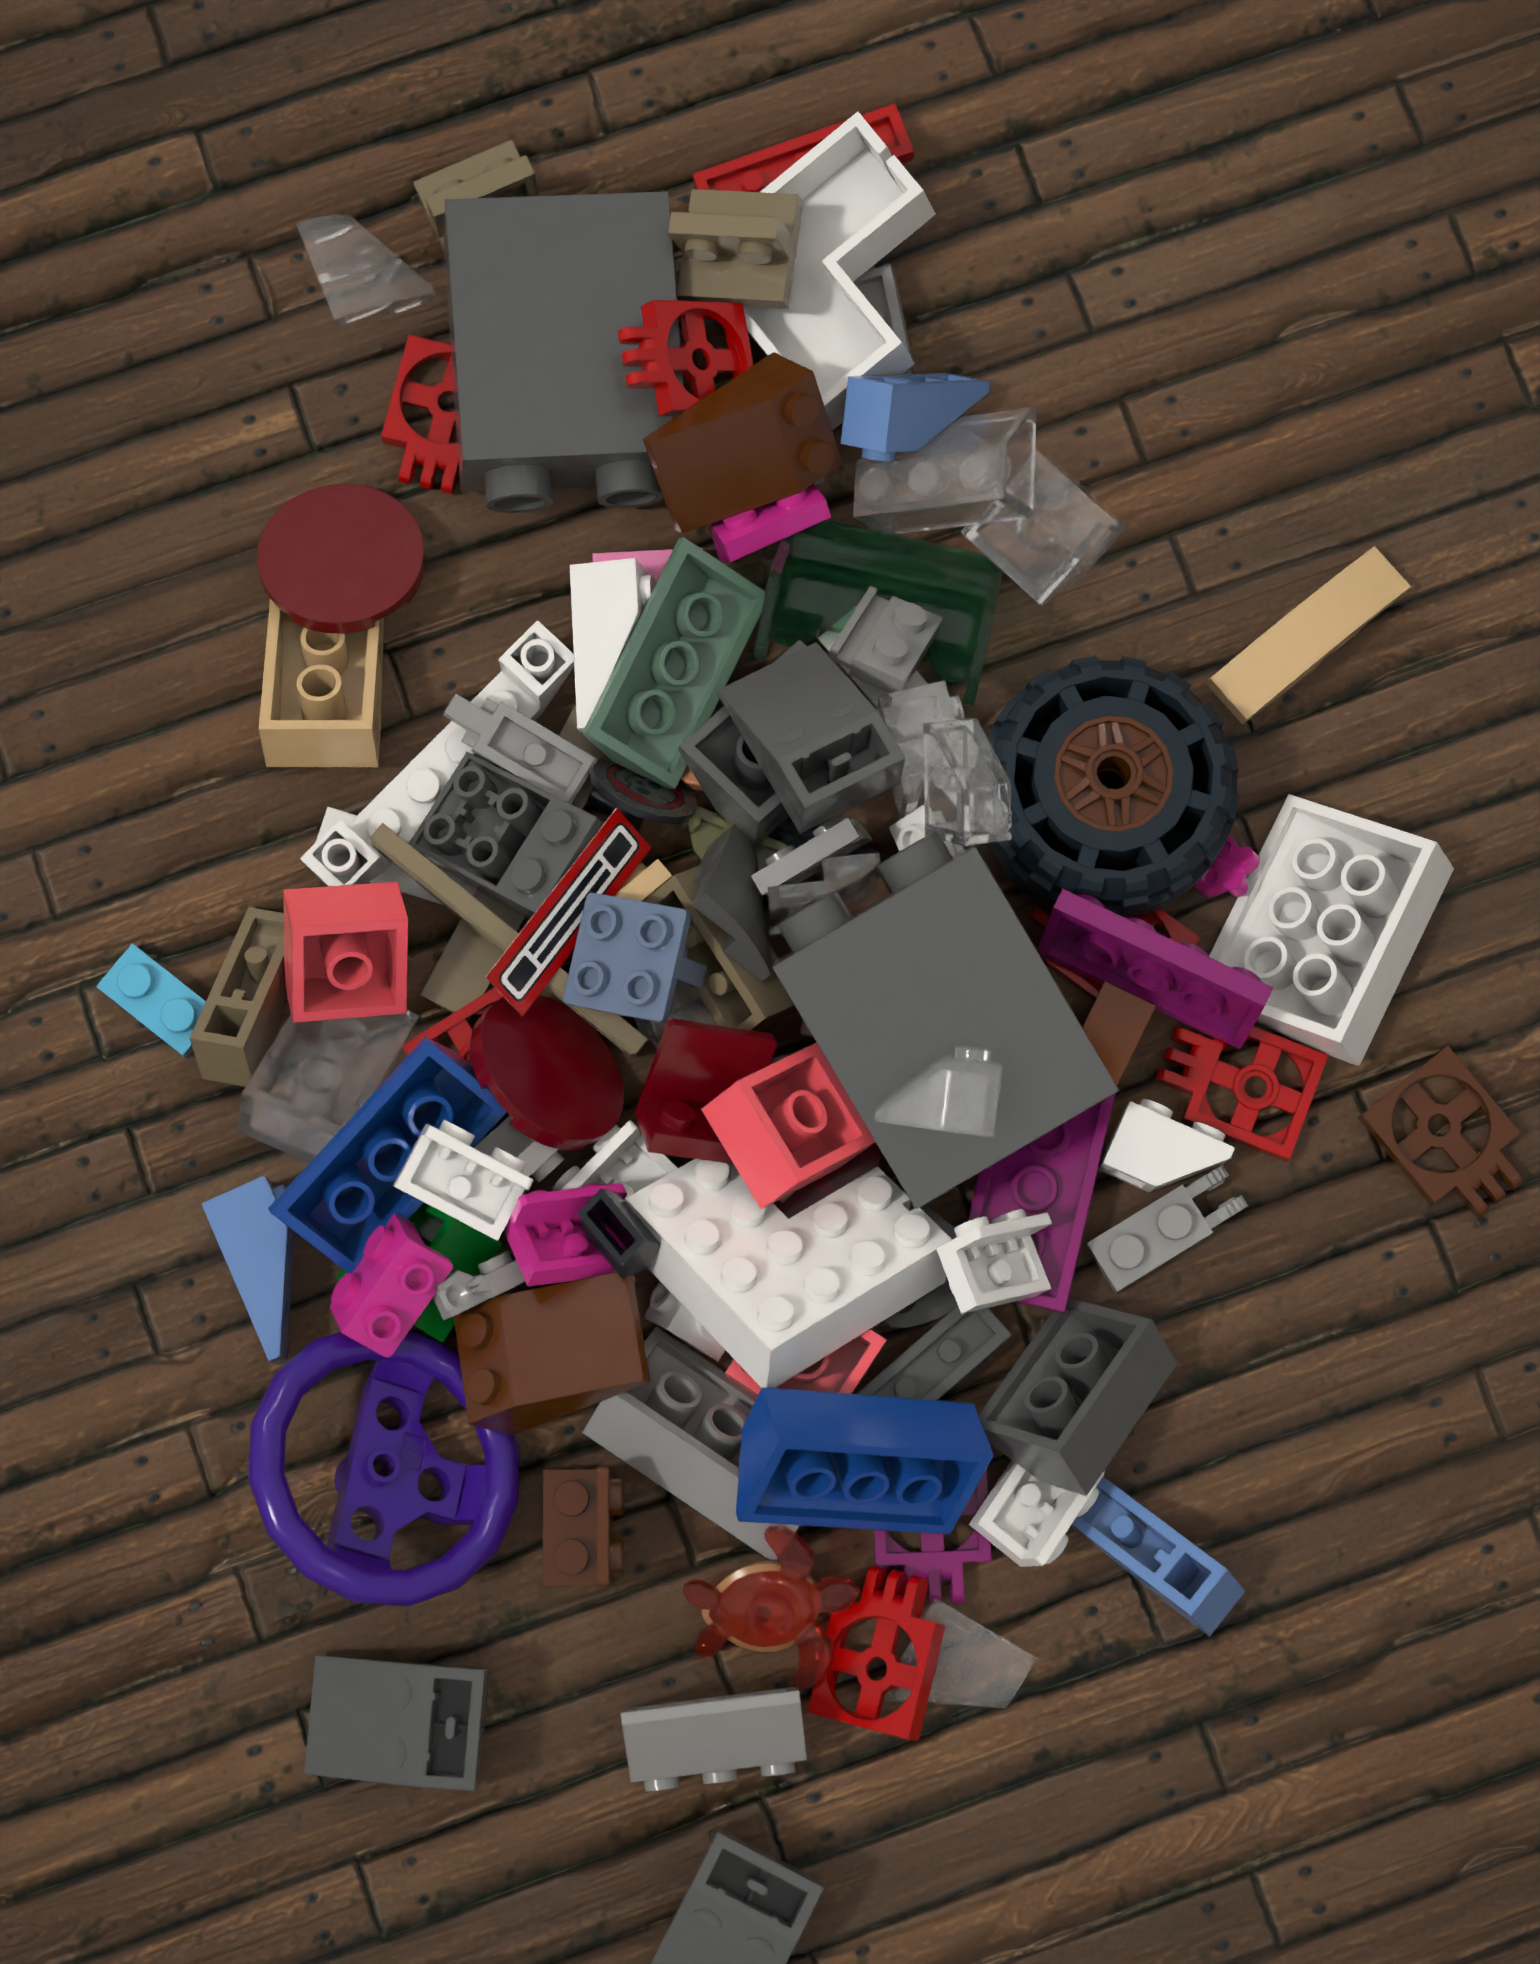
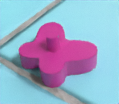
M1228 835L1223 849L1207 873L1194 887L1204 897H1213L1226 891L1234 897H1241L1248 890L1249 882L1247 875L1259 866L1260 857L1250 847H1240Z

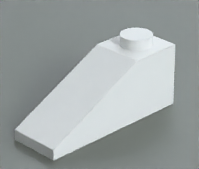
M636 558L570 565L577 729L581 733L656 585L654 576L648 575Z

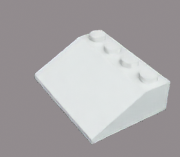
M1288 794L1258 855L1260 857V864L1247 878L1249 882L1248 890L1243 896L1237 898L1209 957L1231 968L1242 967L1255 973L1261 979V982L1273 987L1268 1001L1256 1021L1257 1023L1306 1047L1360 1066L1454 868L1439 844L1435 841Z

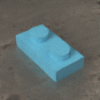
M132 943L96 987L187 1059L193 1051L189 1038L206 1001Z

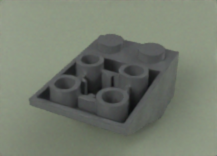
M817 642L717 690L719 698L800 834L900 784L906 757L879 712Z
M466 752L409 844L433 863L520 916L530 920L604 824L597 817Z
M315 1655L304 1774L414 1787L475 1791L480 1787L490 1668Z
M718 1827L650 1964H786L824 1889L823 1882Z

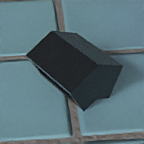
M601 1188L577 1213L582 1219L580 1228L620 1277L624 1279L650 1267L661 1244L617 1192ZM603 1223H607L627 1248L626 1251L622 1249L602 1225Z

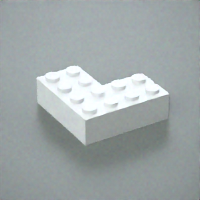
M856 112L760 191L764 193L799 194L803 201L789 309L744 306L748 333L766 356L775 352L814 372L832 431L843 422L848 376L899 375L915 364L901 340L853 282L936 215L924 190L895 155H891L888 147L859 112Z
M693 1159L625 1198L627 1205L661 1244L648 1269L761 1388H776L946 1281V1273L936 1248L952 1239L920 1207L909 1211L911 1202L909 1197L878 1166L789 1219L773 1203L760 1209L734 1164Z

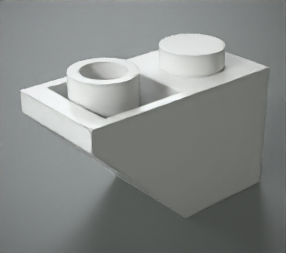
M1142 1099L1140 1105L1130 1101L1120 1116L1100 1162L1099 1171L1150 1193L1223 1165L1232 1157L1235 1147L1224 1143L1225 1134L1209 1125L1194 1122L1192 1128L1172 1120L1173 1111L1157 1102Z

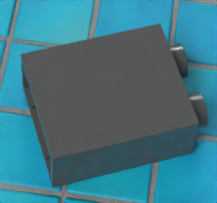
M668 191L445 199L443 242L461 492L485 491L486 507L488 509L502 513H524L541 510L553 504L552 488L597 486L598 503L615 508L651 505L664 498L643 438L675 417L659 416L654 389L627 388L625 375L635 371H642V367L623 366L621 353L626 350L639 348L638 345L620 344L617 331L626 327H644L641 313L642 305L652 300H677L672 238L668 234L670 223ZM678 319L674 321L669 332L668 347L670 348L680 347ZM674 372L683 386V375L681 372Z
M937 830L877 865L892 892L854 915L850 913L840 894L835 890L777 924L792 951L774 961L772 966L915 1209L925 1205L1119 1091L977 848L970 845L952 856Z

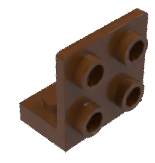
M610 1467L543 1470V1587L613 1586V1574H624V1539H613V1516H624V1481L622 1479H613V1469Z

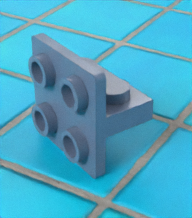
M589 893L586 896L565 987L564 1003L606 1013L666 1023L669 1018L676 984L702 989L707 966L687 959L689 949L685 948V943L692 917L691 913L676 907Z

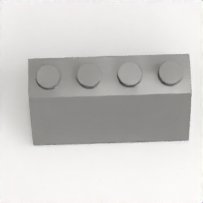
M656 1326L644 1342L650 1383L601 1401L582 1433L770 1561H776L800 1525L739 1522L736 1515L742 1427L757 1397L727 1378L724 1371Z

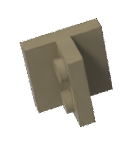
M512 140L413 182L417 196L443 251L445 199L538 196L536 178L532 166L526 155L520 157Z
M691 189L688 212H671L668 234L682 252L676 294L679 300L743 303V306L789 309L803 201L799 194Z

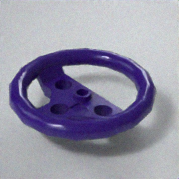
M410 1329L396 1351L389 1358L376 1353L341 1332L313 1340L274 1374L250 1425L248 1481L266 1533L304 1577L352 1602L409 1607L460 1589L498 1552L519 1503V1446L515 1435L511 1436L474 1426L484 1452V1465H464L441 1458L419 1422L425 1394L433 1379L444 1384L466 1410L459 1352L418 1330ZM365 1360H374L376 1362L362 1388L347 1456L341 1460L336 1468L335 1486L338 1497L327 1545H325L299 1515L285 1476L286 1431L301 1398L326 1375L339 1368ZM379 1403L390 1404L397 1410L400 1416L398 1430H388L379 1423L376 1416V1408ZM421 1473L430 1474L438 1480L441 1486L439 1501H430L421 1495L418 1489V1477ZM354 1512H363L374 1521L376 1533L372 1541L362 1540L353 1532L351 1518ZM417 1518L442 1525H471L469 1532L441 1558L407 1570L392 1569L389 1556L394 1534L397 1530Z

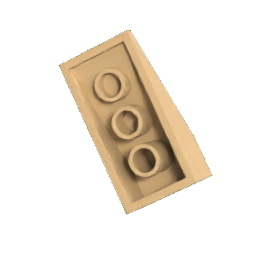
M270 599L259 718V734L266 767H378L382 714L384 618L375 621V627L363 631L344 634L324 633L307 629L292 622L291 617L284 613Z

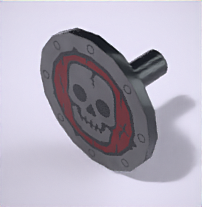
M609 757L599 759L593 765L590 772L591 783L594 788L589 794L588 803L609 816L618 808L638 832L644 819L656 823L680 824L688 822L698 808L695 795L681 781H679L676 789H669L613 762Z

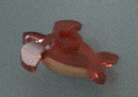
M770 1526L765 1529V1540L779 1561H760L742 1566L728 1574L715 1587L703 1580L697 1579L684 1584L683 1593L693 1607L702 1609V1617L708 1624V1626L699 1631L696 1653L701 1657H710L720 1650L726 1640L740 1647L759 1652L780 1651L796 1643L800 1657L795 1676V1685L800 1689L810 1688L816 1685L824 1675L833 1652L831 1639L817 1620L818 1613L827 1612L835 1614L849 1608L858 1598L860 1588L853 1579L845 1576H831L816 1582L810 1575L814 1566V1556L808 1544L787 1527Z

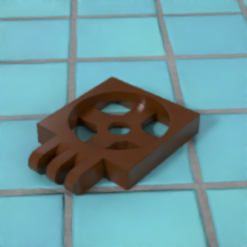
M1449 1046L1442 1049L1358 1117L1430 1206L1453 1189L1470 1211L1480 1218L1489 1211V1208L1476 1192L1479 1188L1483 1190L1491 1201L1497 1204L1506 1197V1194L1493 1178L1495 1175L1498 1174L1506 1185L1513 1190L1523 1183L1519 1173L1500 1152L1503 1147L1515 1139L1521 1132ZM1428 1077H1447L1456 1080L1464 1091L1447 1105L1442 1103L1435 1104L1419 1083ZM1401 1099L1416 1117L1415 1130L1397 1144L1392 1129V1116L1397 1100ZM1479 1108L1488 1119V1137L1484 1148L1476 1153L1460 1132L1462 1129L1461 1122ZM1441 1115L1448 1120L1449 1131L1446 1135L1438 1137L1429 1131L1428 1122L1432 1116ZM1429 1148L1442 1149L1458 1169L1451 1173H1435L1424 1170L1412 1162Z

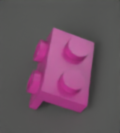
M812 484L798 494L708 524L707 526L718 556L726 563L735 561L829 519L831 514L825 497L815 484Z
M589 1184L581 1188L549 1192L537 1190L521 1195L518 1198L504 1233L527 1286L580 1280L616 1272L580 1228L582 1219L577 1213L601 1188L617 1192L625 1200L627 1193L623 1184L601 1186ZM603 1223L602 1225L622 1249L626 1251L627 1248L607 1223Z
M396 1213L392 1215L385 1227H377L370 1235L364 1248V1257L352 1274L346 1273L338 1281L333 1290L330 1304L331 1311L342 1334L386 1358L393 1355L435 1295L436 1286L445 1281L453 1269L450 1259L424 1245L414 1224Z

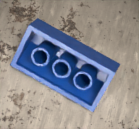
M425 1037L268 1209L271 1214L346 1272L352 1274L364 1257V1248L368 1238L377 1227H385L394 1213L408 1220L424 1203L394 1187L393 1184L425 1124L439 1130L443 1120H446L475 1135L470 1145L474 1148L503 1117L506 1111L493 1096L489 1088L481 1089L474 1069L453 1050Z
M762 1387L742 1427L736 1515L739 1522L951 1534L994 1454L974 1403Z

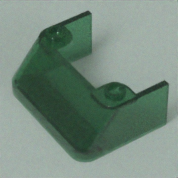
M824 520L781 539L768 576L753 658L765 659L771 638H774L781 645L792 647L798 640H801L804 644L815 640L819 636L820 629L841 633L866 591L872 586L878 589L876 595L890 601L892 596H895L943 618L938 634L927 651V663L935 670L936 675L943 680L950 682H964L967 680L963 703L974 705L993 624L1003 566L996 559L981 553Z

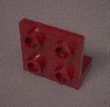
M673 1018L669 1019L635 1110L647 1151L650 1153L733 1164L701 1109L738 1080L769 1066L777 1047L775 1036L765 1032Z

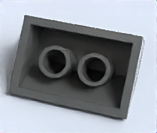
M798 640L776 661L807 646L801 640ZM725 706L679 745V752L715 810L731 825L735 823L754 847L760 844L790 817Z
M1069 1298L1066 1313L1061 1314L1052 1311L982 1409L979 1418L989 1443L1038 1480L1087 1496L1174 1370L1177 1362L1152 1319Z

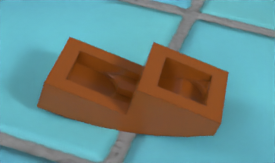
M1105 981L1082 1028L1117 1086L1156 1005Z

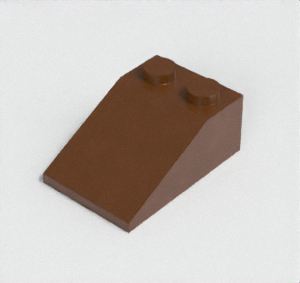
M775 352L643 438L675 530L680 533H685L798 494L843 464L814 372Z
M615 1272L502 1295L454 1316L469 1425L512 1436L650 1383L633 1275L622 1279Z

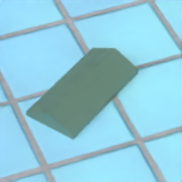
M679 538L582 734L613 762L669 789H676L687 766L686 761L679 752V745L710 719L720 699L717 690L726 686L770 594L686 538Z

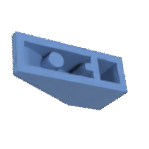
M949 373L848 376L841 444L862 448V458L876 461H895L896 452L919 451L989 393L990 381Z
M264 1175L201 1204L269 1362L277 1365L286 1361L288 1354L295 1232L271 1214L268 1209L286 1189L285 1185L282 1184L275 1187L273 1182Z
M1102 1477L1096 1486L1099 1494L1095 1503L1085 1514L1076 1517L1071 1526L1167 1605L1210 1637L1244 1594L1245 1590L1228 1569L1105 1477Z

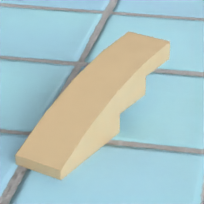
M1374 546L1263 633L1214 674L1206 684L1243 725L1314 671L1325 658L1357 635L1368 622L1400 599L1411 586Z

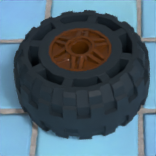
M1097 656L1075 659L1071 661L1070 665L1052 672L1048 669L1029 681L1022 691L1012 700H1009L994 722L982 750L976 778V808H978L981 833L990 854L993 853L1004 868L1005 876L1022 892L1026 890L1044 902V907L1053 910L1062 889H1065L1076 895H1090L1100 901L1105 909L1122 917L1135 915L1142 917L1164 908L1167 904L1188 892L1207 873L1223 849L1235 820L1239 800L1237 790L1239 767L1234 746L1229 745L1222 729L1224 723L1210 702L1208 704L1203 703L1189 690L1191 684L1170 671L1166 675L1146 667L1147 661L1124 656L1121 657L1120 661L1098 660ZM1100 781L1109 782L1116 789H1109L1103 786Z

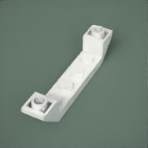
M537 620L498 659L501 672L471 703L481 708L488 697L498 704L502 701L533 721H536L574 668V654ZM451 721L348 825L339 819L300 860L327 886L368 883L387 871L393 864L374 849L371 844L370 837L378 827L384 823L409 844L466 752L485 761L487 760L472 752L471 747L461 742L467 730Z

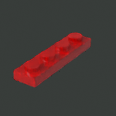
M895 103L861 115L885 143L891 155H895L901 164L913 160L914 149ZM846 121L692 174L693 185L695 189L760 192Z

